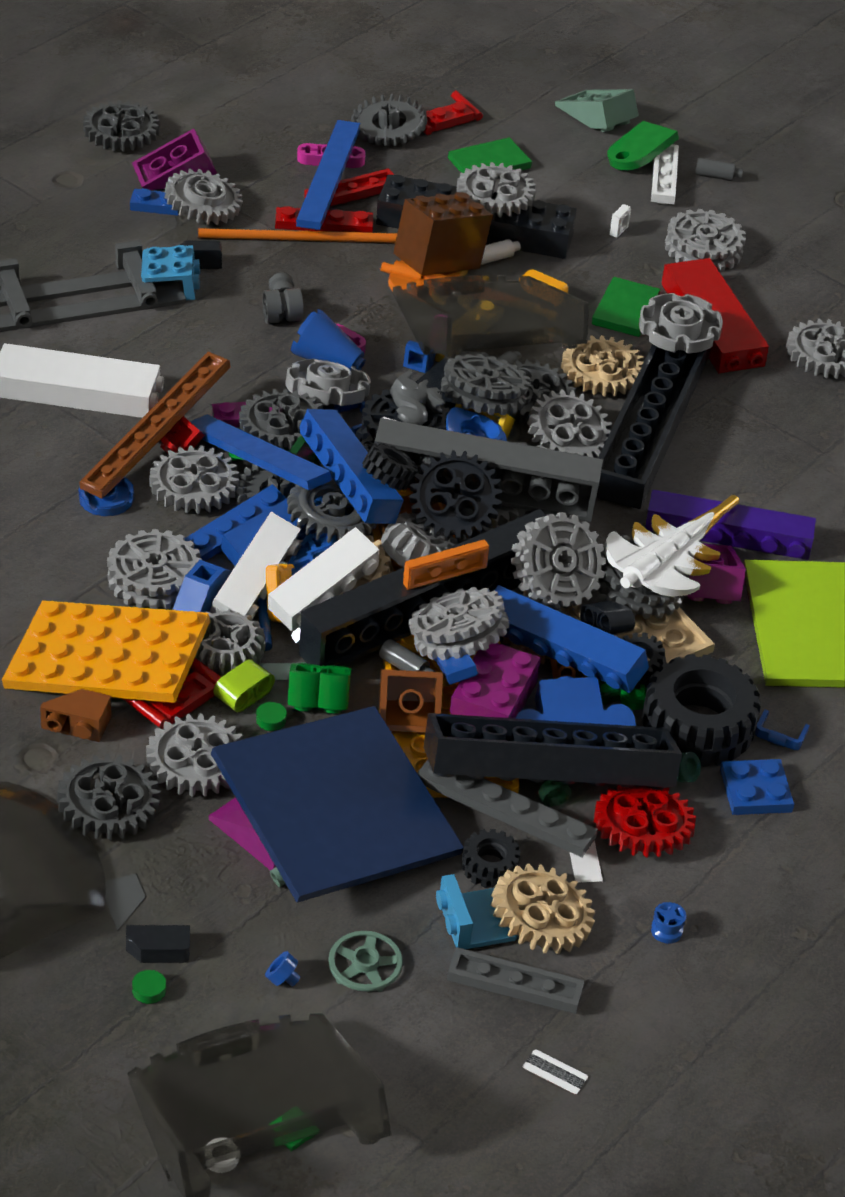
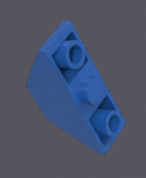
M199 560L184 577L173 610L211 612L210 609L214 598L232 570Z

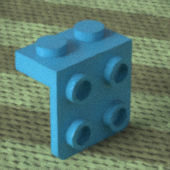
M193 245L151 247L143 250L141 270L143 282L182 280L186 300H195L196 290L200 289V261L194 257Z
M451 874L442 876L440 890L436 891V900L439 909L443 911L447 932L452 936L455 946L462 949H472L515 941L518 935L509 937L507 934L510 928L499 927L502 918L493 916L496 908L491 907L490 904L493 900L491 895L494 888L461 893L455 875Z

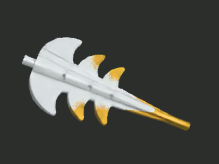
M731 495L717 507L678 528L663 520L659 515L654 514L652 517V528L656 534L644 528L639 522H635L632 529V539L636 545L622 538L617 532H611L605 542L604 554L613 567L623 572V578L620 580L621 585L624 588H629L630 586L638 588L643 585L655 593L672 597L685 596L699 590L700 583L682 574L700 576L710 573L711 566L696 559L705 561L718 560L720 552L707 547L699 541L727 512L739 504V498L736 495Z

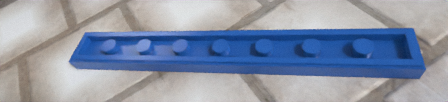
M337 120L296 219V227L314 230L321 229L359 134L360 123Z
M208 414L190 421L205 434L202 440L307 490L314 489L332 480L329 470Z

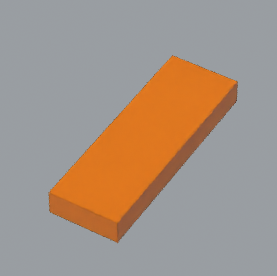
M484 539L405 561L403 584L409 590L487 568L489 544Z

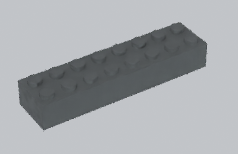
M384 418L380 419L374 443H386L389 447L393 446L397 451L401 450L404 452L403 455L409 456L411 461L416 463V466H418L417 473L423 475L421 464L430 467V457H433L438 462L440 461L441 452L447 458H451V452L455 450L457 457L461 458L463 452L467 451V459L471 460L474 455H478V464L488 461L486 471L496 470V475L493 479H500L501 486L497 489L503 490V497L499 498L502 501V506L529 511L541 509L545 514L554 515L564 512L567 518L574 514L578 516L579 520L588 522L592 520L603 459ZM447 476L438 479V482L442 484H448L452 481ZM413 478L410 484L417 482ZM469 482L466 487L475 490L480 487V484Z

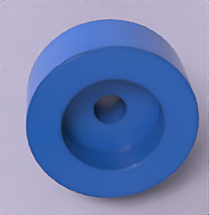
M288 951L283 952L269 966L265 977L275 986L286 981L293 987L301 978L294 971L298 960Z

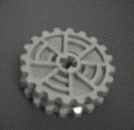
M690 209L686 210L685 214L680 212L677 214V217L671 218L667 228L665 250L669 251L668 255L670 258H675V262L710 258L718 271L723 272L725 268L732 269L734 264L740 263L743 255L742 249L746 241V233L742 230L741 224H735V219L725 217L726 214L724 213L716 214L714 210L705 212L703 209H697L694 212Z
M564 512L557 513V515L549 514L545 517L536 518V522L527 523L525 525L526 531H520L517 535L519 543L513 544L512 550L516 552V556L511 558V564L516 566V571L513 572L514 579H520L521 583L518 587L521 591L526 590L528 592L527 598L534 601L539 600V603L546 606L550 604L552 609L557 610L560 607L568 608L572 605L582 604V599L586 601L593 597L591 591H597L600 588L598 579L604 578L605 572L601 570V565L606 564V558L601 557L600 552L604 550L603 544H598L596 541L598 534L596 531L590 532L588 530L590 524L586 521L580 523L578 516L574 514L567 518Z
M152 529L150 533L140 530L138 535L128 534L125 536V541L118 540L115 543V548H111L109 551V557H107L109 588L114 590V596L117 599L124 598V604L126 605L133 603L138 608L150 607L151 609H158V607H163L164 609H171V605L176 602L184 577L201 560L199 549H194V543L191 540L185 541V536L181 534L174 536L172 531L166 530L164 533H160L158 529Z
M472 587L465 591L457 589L454 593L446 592L443 593L442 597H434L430 599V603L420 605V610L414 611L412 613L413 618L409 619V628L411 634L414 635V644L417 652L419 651L423 657L428 655V658L432 660L440 657L441 660H447L449 657L458 659L466 654L470 656L475 655L476 651L486 650L491 643L499 642V637L505 636L507 633L506 629L509 628V620L506 612H504L505 607L502 596H498V592L495 590L489 592L488 588L477 590V587Z

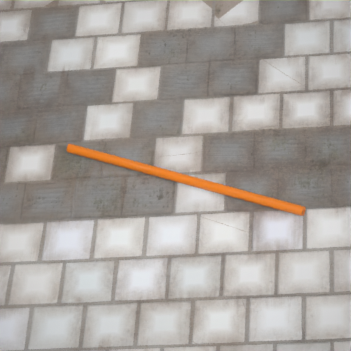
M198 228V238L395 243L397 233Z

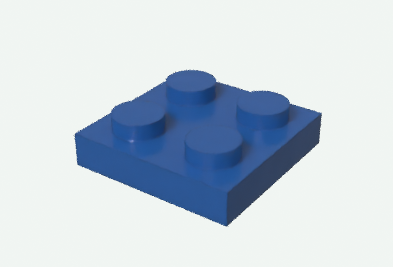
M781 759L721 762L720 772L732 815L791 813L793 811L794 801Z

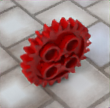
M617 785V791L609 788L607 795L601 794L600 801H596L594 823H596V829L601 831V839L610 838V846L619 844V851L621 852L629 848L633 856L638 851H641L648 858L649 852H654L657 857H661L662 851L672 855L674 848L681 851L683 850V844L689 845L690 838L694 836L696 816L693 815L694 808L688 807V800H679L680 793L670 795L668 787L661 791L647 786L625 788Z

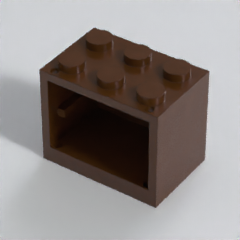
M456 192L453 195L436 194V196L431 197L419 195L416 198L405 199L393 254L420 275L480 269L493 214L487 211L482 204L476 203L468 194L463 192Z

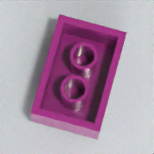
M491 643L488 649L478 650L474 656L473 661L478 675L460 681L451 697L450 714L516 718L517 714L524 708L537 683L540 657L502 644Z

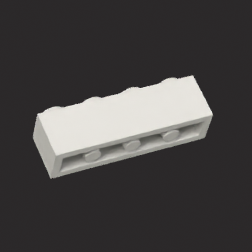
M270 512L214 598L210 611L216 613L218 608L221 612H227L229 609L232 613L238 612L242 616L251 615L253 619L259 608L255 604L259 598L265 600L267 597L266 567L274 564H287L284 562V559L288 554L293 556L301 541L297 540L301 529Z
M355 527L269 593L268 609L291 632L300 626L301 611L327 601L334 596H338L342 592L350 591L364 575L372 574L379 565V549Z

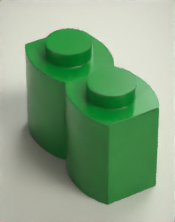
M307 663L291 664L288 705L294 706V709L298 711H310L312 708L319 707L323 708L325 712L333 714L341 713L342 710H348L351 668L319 666Z

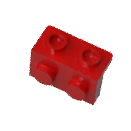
M183 416L161 438L162 444L160 447L166 453H168V450L178 453V447L187 451L190 445L194 448L205 434Z

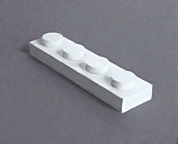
M672 144L654 158L651 202L659 204L675 203L679 145Z

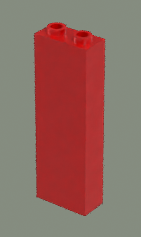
M705 258L664 264L661 285L667 293H675L678 296L689 294L702 298L711 303L712 310L720 312L722 316L721 335L719 340L713 341L709 356L717 372L725 373L764 367L766 365L769 345L712 260Z

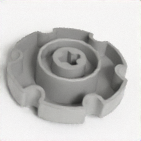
M675 293L657 295L649 299L648 305L642 306L639 318V329L642 334L649 336V342L671 352L683 350L686 353H697L711 348L713 341L719 340L723 325L720 312L712 310L711 303L689 294L685 296H678Z
M318 359L294 362L292 367L287 368L285 385L291 393L298 390V395L300 396L307 393L308 399L317 398L316 403L340 406L353 405L364 401V397L369 396L371 384L369 375L364 371L357 370L355 366H351L350 371L349 368L339 363Z

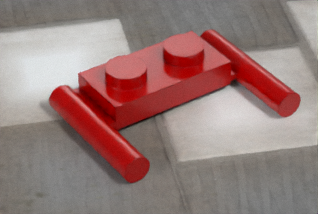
M454 91L451 94V98L456 101L455 103L426 111L427 124L423 132L426 135H430L433 131L474 121V119L480 121L483 118V114L462 94Z
M194 658L190 667L194 672L186 677L175 703L158 701L147 703L144 700L135 699L123 700L160 729H163L165 721L174 724L176 716L181 719L214 697V687L221 676Z

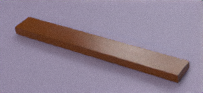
M207 352L79 482L80 489L103 499L231 368L230 360Z

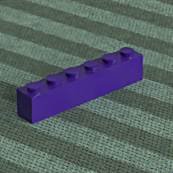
M652 489L645 528L655 533L652 528V517L654 514L659 515L663 520L678 528L717 507L722 501ZM738 504L727 512L700 541L809 560L814 540L816 518Z

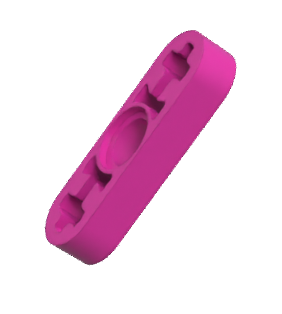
M304 143L299 145L297 148L298 162L304 165L319 166L327 144ZM354 146L345 168H360L364 166L365 150Z

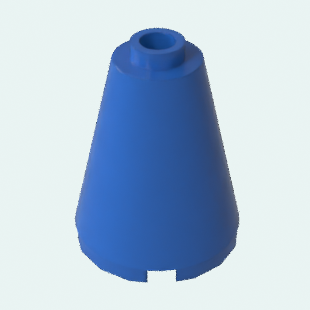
M317 309L318 313L313 311L300 326L297 332L300 335L299 341L297 343L293 340L291 352L304 359L328 360L329 362L339 363L349 368L350 371L351 366L361 370L366 361L363 358L364 352L321 309Z

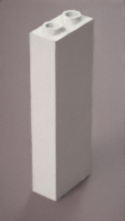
M6 343L3 344L0 352V398L143 418L158 403V392H162L164 387V376H160V365Z

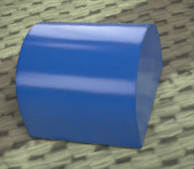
M409 340L405 348L403 367L422 373L428 372L434 363L436 349Z

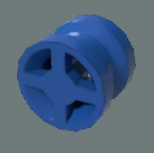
M664 902L659 904L655 908L651 933L656 940L662 943H675L682 937L686 912L676 903Z

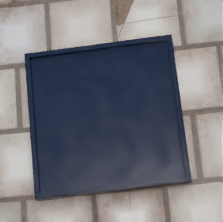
M375 706L212 748L211 756L297 903L460 855L464 849Z

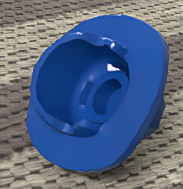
M459 407L452 408L447 414L446 430L507 441L506 434L501 429V426L484 415Z

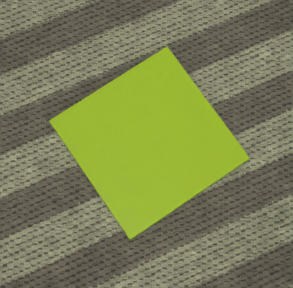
M744 560L743 565L746 568L745 581L765 685L845 688V562Z

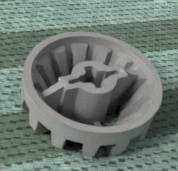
M407 512L398 515L396 524H388L381 537V543L385 552L402 567L405 566V561L443 551L458 544L453 535L450 536L448 542L445 541V534L442 532L435 538L434 528L426 532L424 531L426 521L416 522L418 513L408 514Z

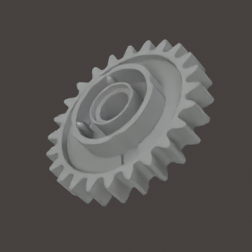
M189 169L188 173L180 170V175L174 173L173 177H169L164 191V198L168 199L167 204L172 205V210H179V215H187L188 220L195 218L197 223L204 220L207 225H209L210 221L218 225L219 220L227 223L228 219L234 220V217L239 215L243 202V195L239 194L240 189L234 188L235 183H227L228 178L221 179L219 178L220 174L211 175L210 171L203 173L200 169L197 172Z

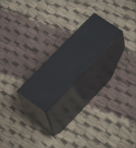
M185 240L180 244L184 246L193 245L194 257L199 259L200 269H222V244L220 241Z
M126 925V951L140 963H186L190 959V925Z

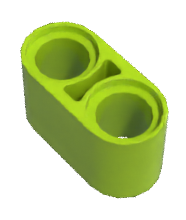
M248 659L222 676L216 683L213 693L214 696L234 711L242 712L270 692L275 683V676L252 659Z

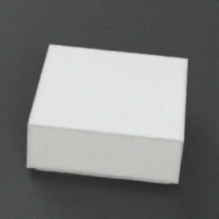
M623 204L612 215L611 236L619 237L629 226L630 206Z

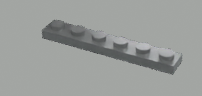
M428 760L417 772L424 785L431 790L583 858L597 837L598 829L484 778L473 779L467 775L442 777L432 772Z

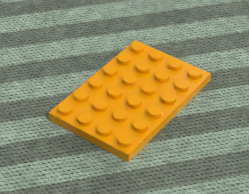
M42 600L2 678L4 689L63 694L85 689L111 695V698L175 703L210 624L209 613Z

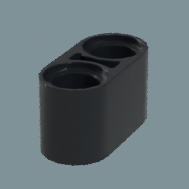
M611 600L582 606L580 610V620L614 636L631 633L635 628V617L632 610Z

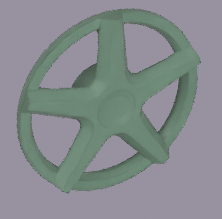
M356 931L346 934L335 942L329 952L328 963L330 971L338 984H343L348 988L358 991L377 990L382 992L385 987L391 985L399 977L402 971L403 958L398 946L387 936L373 931ZM367 936L364 946L358 947L355 951L341 945L350 938ZM376 938L387 942L393 948L396 955L379 956L378 951L375 949ZM336 952L352 962L342 973L338 971L335 965L334 956ZM397 964L394 972L382 981L377 968L379 966ZM363 972L372 984H360L348 979Z

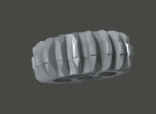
M217 608L214 614L206 611V613H209L210 624L197 651L196 659L215 673L220 674L221 677L248 659L261 663L266 642L264 630L260 627L259 621H253L251 615L242 616L238 612L232 613L229 609L227 612H221Z

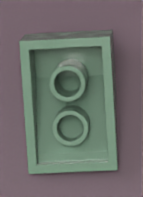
M586 89L555 101L556 107L590 128L601 129V132L614 130L615 125L629 124L630 119L639 116L634 89Z

